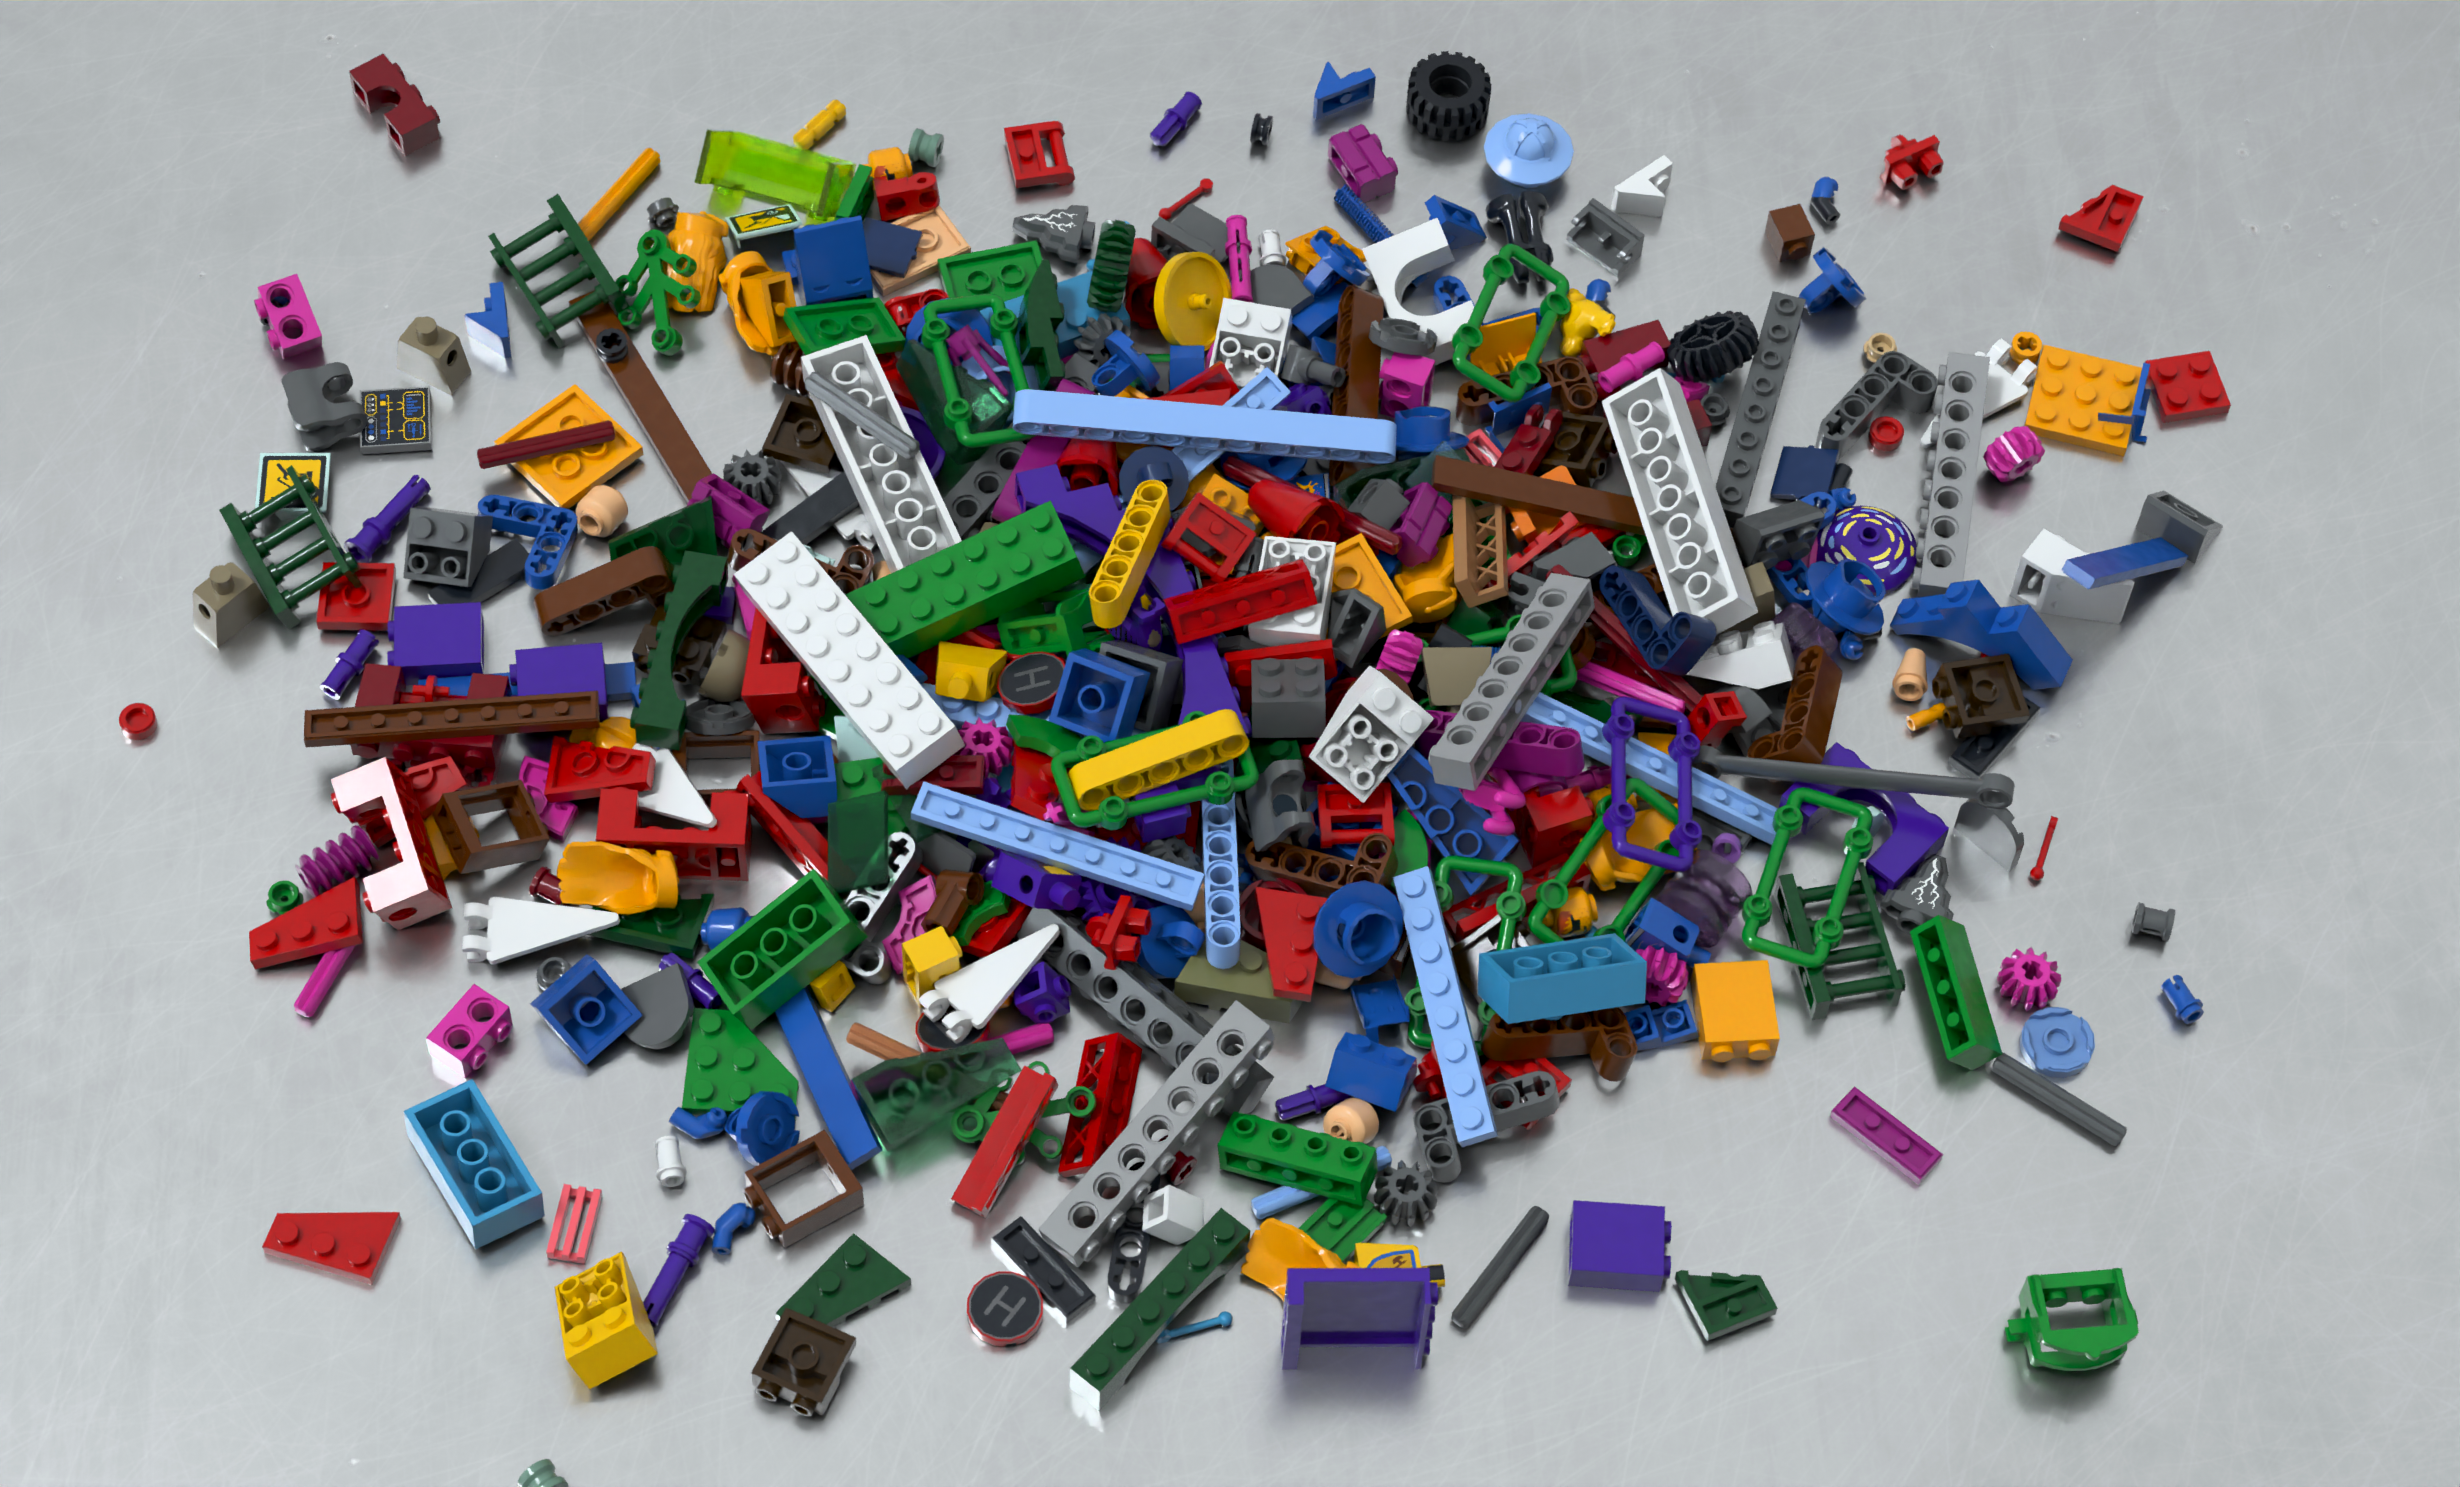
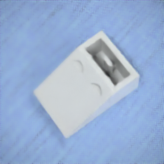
M1223 298L1209 367L1222 360L1239 390L1267 366L1280 379L1292 328L1291 309Z
M2043 529L2021 557L2010 596L2024 604H2030L2039 613L2119 624L2123 618L2135 582L2129 579L2088 590L2064 574L2062 568L2067 559L2090 553L2081 551L2068 543L2063 537Z
M1265 536L1259 571L1302 559L1309 569L1318 604L1249 624L1248 631L1251 641L1266 646H1280L1326 640L1336 542Z
M1766 621L1753 627L1754 630L1740 634L1739 630H1734L1721 634L1719 640L1713 642L1711 647L1687 675L1754 689H1761L1793 680L1795 661L1784 624H1774V621Z
M1369 665L1345 694L1309 758L1364 803L1434 718L1385 675Z

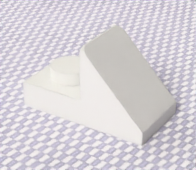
M1663 155L1615 186L1611 209L1618 213L1661 217L1666 199L1662 192L1671 182L1670 177L1673 163Z

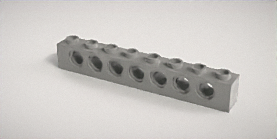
M1949 352L1947 365L1940 364L1938 385L1943 386V394L1936 393L1933 413L1940 414L1939 422L1933 421L1930 442L1936 443V450H1929L1926 471H1933L1932 480L1925 479L1923 500H1929L1928 509L1922 508L1919 529L1925 530V538L1918 537L1915 558L1922 559L1921 568L1914 567L1912 588L1918 589L1917 597L1945 594L1950 583L1964 581L1990 357ZM1938 535H1945V536H1947L1948 538H1942V537H1939ZM1935 564H1940V565H1943V566H1945V567L1940 568V567L1935 566Z
M1551 573L1543 586L1538 588L1535 598L1529 607L1523 610L1521 619L1515 628L1509 631L1505 643L1499 652L1493 655L1491 664L1483 676L1481 675L1477 679L1473 691L1468 698L1463 700L1460 710L1452 722L1447 724L1445 732L1438 743L1431 748L1428 762L1430 767H1432L1435 783L1472 791L1477 789L1594 610L1595 605L1590 579Z
M1236 1000L1040 1226L1038 1230L1043 1240L1076 1267H1079L1084 1260L1088 1262L1094 1258L1101 1248V1240L1109 1231L1113 1233L1123 1224L1126 1218L1125 1212L1134 1202L1136 1204L1140 1203L1147 1196L1151 1189L1150 1183L1159 1173L1163 1175L1172 1167L1176 1159L1174 1155L1183 1145L1188 1146L1196 1139L1200 1132L1199 1126L1208 1116L1214 1117L1221 1110L1225 1102L1224 1097L1232 1088H1239L1249 1075L1248 1069L1257 1059L1263 1060L1269 1054L1274 1045L1272 1042L1274 1036L1271 1026ZM1239 1044L1243 1046L1242 1051L1235 1056L1225 1054V1050L1230 1045ZM1213 1072L1219 1075L1218 1079L1212 1084L1200 1082L1202 1076L1206 1073ZM1183 1101L1194 1103L1193 1108L1186 1113L1176 1111L1178 1104ZM1165 1129L1170 1132L1163 1141L1156 1142L1151 1140L1153 1133L1157 1130ZM1134 1158L1145 1160L1144 1165L1138 1170L1126 1168L1128 1162ZM1108 1187L1120 1188V1192L1115 1198H1102V1193ZM1086 1215L1095 1217V1221L1090 1227H1077L1081 1217Z

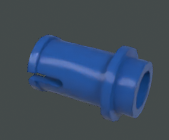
M2181 975L2173 976L2175 984L2173 985L2169 978L2161 985V990L2167 995L2177 1010L2175 1014L2177 1019L2183 1020L2185 1024L2193 1023L2203 1015V1003L2200 999L2194 998Z

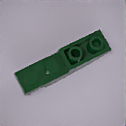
M1042 260L1025 291L1018 316L1017 345L1022 365L1034 366L1039 390L1056 391L1062 379L1065 378L1066 373L1065 364L1063 361H1060L1058 353L1059 340L1055 332L1059 324L1064 320V306L1058 299L1057 277L1052 273L1049 260Z

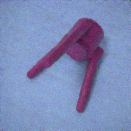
M968 324L946 339L950 345L947 349L948 355L952 360L959 382L967 398H970L972 394L959 359L960 356L964 361L973 356L1004 397L1008 396L1009 392L979 351L983 349L1000 366L1009 367L1008 363L982 338L977 329L972 330Z

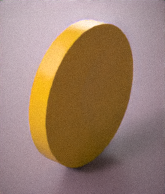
M1203 252L1177 254L1164 265L1158 276L1154 291L1155 317L1161 333L1171 345H1204V351L1210 349L1215 341L1223 298L1232 299V291L1225 270L1214 257Z

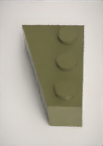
M1205 935V940L1197 955L1190 957L1175 980L1174 994L1185 1003L1187 1001L1209 1005L1208 1009L1220 1011V1008L1229 1009L1237 1000L1261 1019L1288 1024L1303 1002L1301 1000L1273 996L1266 958L1267 953L1240 940V957L1236 965L1231 968L1220 969L1212 966L1207 960Z

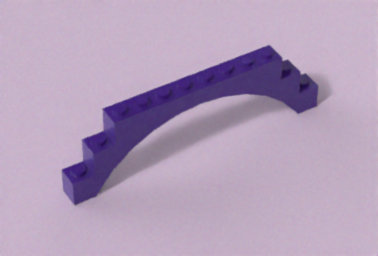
M1057 464L1016 473L1015 496L1021 513L1051 500L1067 536L1105 557L1126 509L1122 510L1118 495H1112L1108 483L1071 491L1067 477H1061ZM1171 517L1141 582L1146 590L1145 596L1151 603L1156 597L1164 603L1163 599L1196 590L1193 573L1186 571L1183 564L1185 563V558L1172 549L1167 551L1160 546L1165 536L1173 527ZM1166 611V613L1160 615L1174 642L1177 657L1184 659L1181 669L1183 677V705L1178 725L1182 724L1184 717L1193 711H1201L1208 715L1219 710L1230 709L1237 714L1247 737H1252L1250 720L1247 716H1242L1239 709L1241 707V700L1236 686L1231 687L1228 680L1229 667L1225 657L1220 658L1217 652L1218 640L1216 634L1178 645L1169 614ZM1221 764L1135 795L1133 801L1204 785L1206 778L1210 774L1222 771ZM1190 804L1133 816L1142 842L1145 843L1185 833L1187 818L1191 817Z

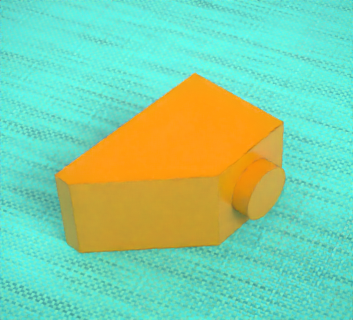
M767 271L740 278L746 312L769 346L776 347L786 341L790 343L796 341L783 319L785 308L796 307L790 272Z

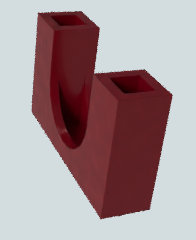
M1659 319L1616 331L1604 337L1599 336L1583 341L1581 356H1578V359L1585 365L1597 391V402H1600L1602 407V401L1620 391L1621 387L1615 388L1610 393L1606 392L1598 381V375L1619 363L1622 356L1627 353L1634 354L1654 341L1662 347L1665 359L1643 373L1668 366L1669 360L1666 349L1670 347L1671 343ZM1700 400L1689 401L1687 405L1701 446H1707L1709 444L1712 424Z
M366 663L355 707L399 704L401 694L406 690L401 666ZM472 673L466 699L510 697L512 691L509 677ZM504 734L352 744L350 746L353 755L368 759L386 757L395 758L402 762L412 760L431 762L451 756L457 765H467L471 768H496Z

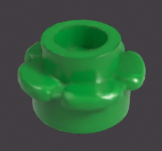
M283 880L276 882L270 887L268 892L269 899L266 903L271 912H278L282 915L303 904L304 898L303 894L299 893L298 886L290 881ZM283 898H288V901L282 902L281 900Z

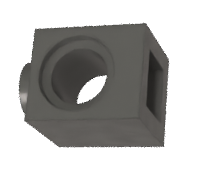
M1388 478L1386 480L1371 479L1347 510L1390 530L1410 502L1401 495L1403 489L1393 480Z

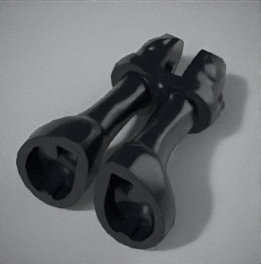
M1525 191L1519 196L1518 205L1521 217L1525 219L1528 243L1523 241L1520 231L1515 196L1512 193L1504 194L1492 200L1486 206V216L1494 224H1503L1508 244L1520 246L1551 266L1554 261L1552 249L1548 244L1544 243L1540 226V217L1548 211L1546 197L1534 191ZM1511 258L1510 262L1514 268L1513 276L1517 284L1529 283V268ZM1535 273L1537 281H1546V279Z

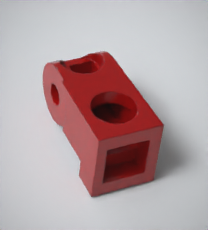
M920 172L909 178L904 177L888 181L886 176L873 178L882 221L927 212L935 209L940 204L937 179L932 173Z
M1734 691L1705 694L1688 716L1691 733H1694L1699 738L1700 746L1705 745L1714 748L1721 744V739L1724 738L1733 726H1741L1747 718Z

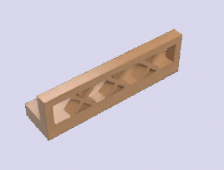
M1452 494L1454 583L1468 608L1508 595L1505 506L1488 502L1475 507L1470 498ZM1494 514L1486 524L1481 523L1479 520ZM1489 535L1495 536L1487 546L1481 545ZM1490 557L1495 558L1488 568L1481 567ZM1490 580L1497 581V585L1482 590Z

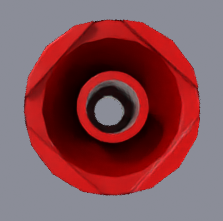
M1135 238L1123 295V305L1130 316L1131 322L1133 320L1145 329L1159 328L1154 311V291L1158 276L1168 261L1148 239Z
M1072 438L1055 462L1061 477H1067L1071 491L1108 483L1112 495H1118L1119 474L1116 442Z
M1263 479L1255 483L1248 493L1249 508L1274 537L1336 543L1339 540L1341 532L1337 528L1339 520L1344 522L1345 516L1342 507L1334 500L1271 479Z

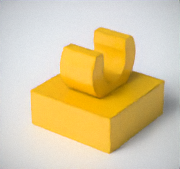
M839 960L810 983L820 1006L830 1012H833L855 988L845 963Z

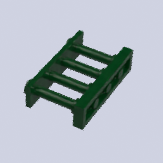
M556 194L546 200L553 213L548 215L549 219L504 247L494 233L488 237L495 246L490 253L500 269L504 266L508 267L541 319L535 324L544 339L547 341L553 338L560 349L565 345L556 332L558 329L602 302L604 305L611 302L617 313L629 307V304L559 194ZM565 230L568 237L563 239L565 243L521 270H517L511 260L512 257L553 232L557 231L560 233ZM578 254L581 255L583 261L578 263L580 267L536 294H532L526 284L527 281L570 255L574 257ZM588 278L590 281L596 278L599 285L594 287V292L548 319L541 306Z
M292 465L286 468L294 483L293 486L249 513L246 510L240 513L232 503L219 510L275 615L289 630L301 623L295 609L299 608L298 603L344 575L355 588L362 585L356 574L360 570V566L349 551L347 553L344 552L313 496L317 492V488L307 473L301 476ZM300 497L302 498L308 509L307 512L263 539L260 536L258 538L255 537L252 531L257 529L256 524ZM316 523L323 537L277 565L269 563L267 557L271 555L270 551ZM330 549L337 562L336 564L294 590L290 591L287 589L284 591L281 583L285 581V576Z
M1859 862L1848 897L1856 896L1861 913L1844 915L1841 917L1840 923L1844 930L1865 927L1870 945L1830 951L1828 959L1819 968L1811 969L1795 964L1812 1020L1826 1018L1830 1003H1833L1834 999L1885 991L1890 1007L1898 1005L1901 992L1905 991V977L1903 971L1896 968L1874 898L1876 895L1875 881L1872 875H1867L1864 862ZM1793 873L1778 876L1774 895L1791 948L1810 954L1814 953L1815 945L1812 934L1818 920L1812 921L1810 917L1806 918L1803 908L1807 903L1831 900L1837 884L1803 889L1801 886L1796 885ZM1875 959L1880 973L1879 977L1831 984L1830 981L1825 982L1822 971L1827 966Z

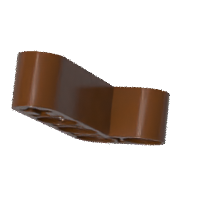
M1570 356L1537 364L1541 378L1532 389L1549 382L1552 387L1549 407L1558 405L1563 412L1595 416L1598 399L1597 391L1581 360ZM1511 371L1492 375L1512 388L1510 384ZM1468 381L1462 384L1458 390L1456 418L1467 426H1477L1492 422L1494 412L1488 403L1494 400L1499 405L1506 401L1475 381Z
M740 529L732 536L727 556L728 564L737 572L778 541L752 529ZM853 545L847 548L837 567L815 558L845 594L868 584L875 561L873 553L867 547L861 545ZM850 565H859L862 570L853 569Z
M648 546L538 593L533 600L541 630L545 635L558 636L645 598L657 609L659 603H665L667 592H673L675 585L672 584L674 567L659 548Z
M1811 646L1798 657L1781 729L1756 739L1748 749V757L1813 764L1822 763L1843 671L1821 646ZM1768 779L1770 782H1779V781H1782V780H1772V779Z
M1374 833L1365 837L1358 848L1354 861L1284 842L1275 843L1264 852H1257L1254 841H1251L1245 850L1246 861L1257 881L1263 879V882L1275 881V878H1284L1299 885L1307 895L1329 898L1332 893L1346 884L1364 880L1381 884L1389 890L1398 868V859L1392 842L1382 833ZM1379 853H1386L1382 858L1372 859ZM1297 867H1304L1300 872L1291 873ZM1331 876H1338L1334 881L1325 882Z
M1619 1007L1564 1015L1559 1020L1538 1019L1507 1024L1495 1013L1490 1019L1481 1042V1050L1484 1055L1489 1059L1501 1062L1590 1054L1598 1074L1604 1079L1614 1082L1621 1081L1627 1076L1638 1050L1627 1018Z

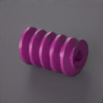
M355 825L351 828V837L346 833H340L338 835V844L333 840L326 841V852L319 847H315L312 850L313 860L308 855L303 854L299 857L300 867L295 864V867L304 886L313 897L320 895V886L324 887L327 891L333 888L331 880L336 879L340 884L345 882L344 873L347 871L353 877L358 878L357 866L359 864L368 871L372 870L370 858L374 857L379 861V856L365 831Z

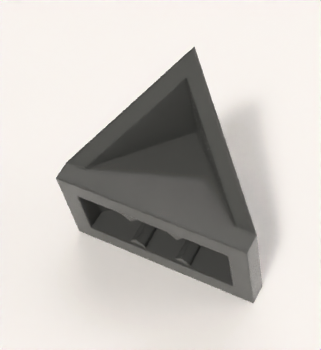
M1352 588L1331 592L1327 639H1332L1335 658L1350 668H1354L1385 633L1386 623L1384 607L1357 589Z

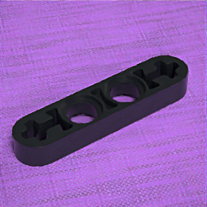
M1145 1162L1133 1164L1129 1170H1138ZM1160 1173L1150 1183L1151 1189L1148 1194L1160 1189ZM1144 1199L1138 1204L1134 1202L1125 1214L1134 1207L1144 1209ZM1127 1216L1123 1224L1116 1230L1107 1278L1109 1296L1119 1303H1130L1140 1294L1151 1234L1142 1231L1143 1222H1131ZM1133 1241L1139 1244L1142 1250L1135 1257H1127L1121 1253L1120 1247L1126 1242ZM1123 1267L1130 1269V1285H1128L1127 1290L1119 1289V1283L1122 1281Z

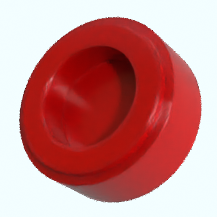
M1882 416L1876 418L1870 425L1868 433L1869 442L1878 450L1893 451L1902 443L1904 428L1893 417Z
M133 703L122 710L119 716V724L127 738L143 740L155 732L157 718L154 710L149 705Z

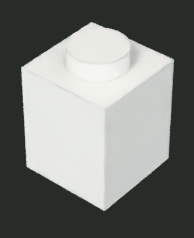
M1172 1185L1165 1186L1148 1194L1144 1198L1142 1231L1174 1245H1179L1192 1239L1203 1227L1204 1199Z

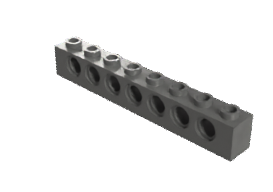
M1775 291L1771 295L1759 336L1760 344L1757 346L1758 351L1752 360L1716 483V490L1729 528H1734L1736 520L1746 515L1801 324L1806 301L1803 298Z
M1075 353L1065 364V379L1095 392L1096 395H1100L1092 383V376L1099 367ZM1013 422L1007 429L1013 428ZM1029 440L991 445L943 498L962 541L978 534L984 523H998L997 520L991 518L992 511L1014 470L1005 468L1016 466ZM985 491H994L993 493H983ZM967 514L973 515L971 517H962Z
M1032 908L1016 936L1023 939L1051 924L1058 925L1064 942L1063 948L1059 943L1058 936L1041 957L1053 966L1052 969L1058 975H1063L1080 988L1079 992L1086 999L1097 1002L1107 1011L1106 1014L1111 1020L1126 1026L1134 1033V1038L1140 1044L1151 1047L1161 1055V1060L1165 1065L1176 1070L1213 1026L1136 962L1119 960L1116 970L1105 969L1106 953L1100 947H1095L1091 944L1092 939L1086 932L1088 922L1082 920L1081 916L1073 910ZM1086 956L1090 960V970L1086 966ZM1113 979L1117 982L1118 985L1117 993L1113 988ZM1140 1001L1144 1004L1145 1015L1140 1010ZM1168 1024L1170 1025L1173 1031L1172 1038L1168 1035L1167 1032ZM1233 1044L1225 1050V1054L1235 1056L1242 1050ZM1256 1061L1248 1069L1249 1075L1245 1082L1237 1089L1232 1088L1224 1097L1225 1102L1220 1111L1232 1116L1234 1111L1247 1114L1254 1110L1274 1078L1271 1073ZM1213 1072L1206 1073L1202 1076L1200 1082L1212 1084L1218 1079L1219 1075Z

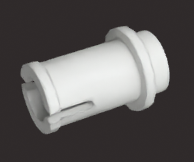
M1269 229L1263 231V234L1260 233L1258 236L1262 253L1259 260L1260 266L1268 264L1285 266L1287 261L1286 256L1281 251L1279 232Z
M675 1136L660 1137L654 1143L659 1165L656 1177L665 1187L679 1186L684 1182V1177L687 1174L686 1167L681 1163L679 1140Z

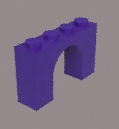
M1837 742L1825 752L1821 763L1824 765L1872 769L1862 762L1854 751L1845 749ZM1795 782L1781 796L1779 808L1786 805L1792 791L1805 787L1868 807L1874 806L1884 813V818L1890 826L1892 835L1866 860L1865 864L1867 875L1873 876L1876 891L1885 896L1888 889H1896L1904 878L1914 876L1919 864L1932 854H1936L1944 846L1949 827L1945 825L1939 816L1929 813L1906 792ZM1802 802L1800 811L1803 815V823L1800 832L1806 835L1830 810Z

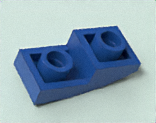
M1342 282L1334 285L1323 296L1313 297L1315 300L1313 303L1292 316V325L1312 342V336L1319 337L1335 321L1338 323L1339 301L1342 293L1349 285Z
M1687 999L1652 1011L1650 1006L1647 1005L1624 1013L1636 1040L1637 1051L1674 1045L1699 1037Z

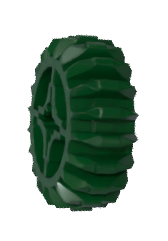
M1105 220L1102 223L1087 298L1090 308L1098 309L1097 311L1105 313H1116L1121 308L1136 233L1134 225L1120 220Z

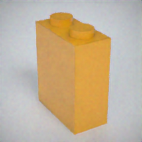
M1768 960L1694 964L1690 983L1699 1035L1701 1060L1712 1059L1716 1062H1726L1733 1058L1749 1057L1752 1060H1763L1770 1056H1775L1780 1036Z

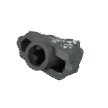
M1070 205L1068 209H1053L1046 215L1028 214L1015 217L1012 231L1026 240H1037L1046 251L1058 253L1059 258L1062 260L1077 263L1082 248L1091 250L1093 247L1095 222L1087 221L1088 206Z
M1932 854L1919 864L1914 876L1904 878L1896 889H1888L1880 907L1885 910L1887 915L1897 920L1898 928L1904 933L1911 935V930L1937 915L1950 920L1953 919L1954 913L1949 909L1951 896L1945 889L1949 876L1946 858Z

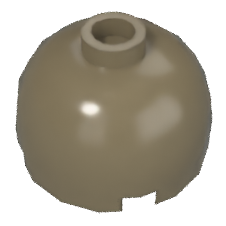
M731 629L728 630L698 694L720 703H729L742 698L741 693L750 644L749 639Z

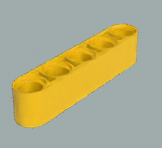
M1147 480L1137 486L1089 590L1093 621L1098 627L1114 628L1125 620L1171 516L1167 487L1162 481Z
M1223 709L1083 761L1071 768L1068 775L1080 808L1085 811L1098 810L1100 803L1110 796H1116L1124 800L1236 758L1247 750L1249 740L1235 711Z

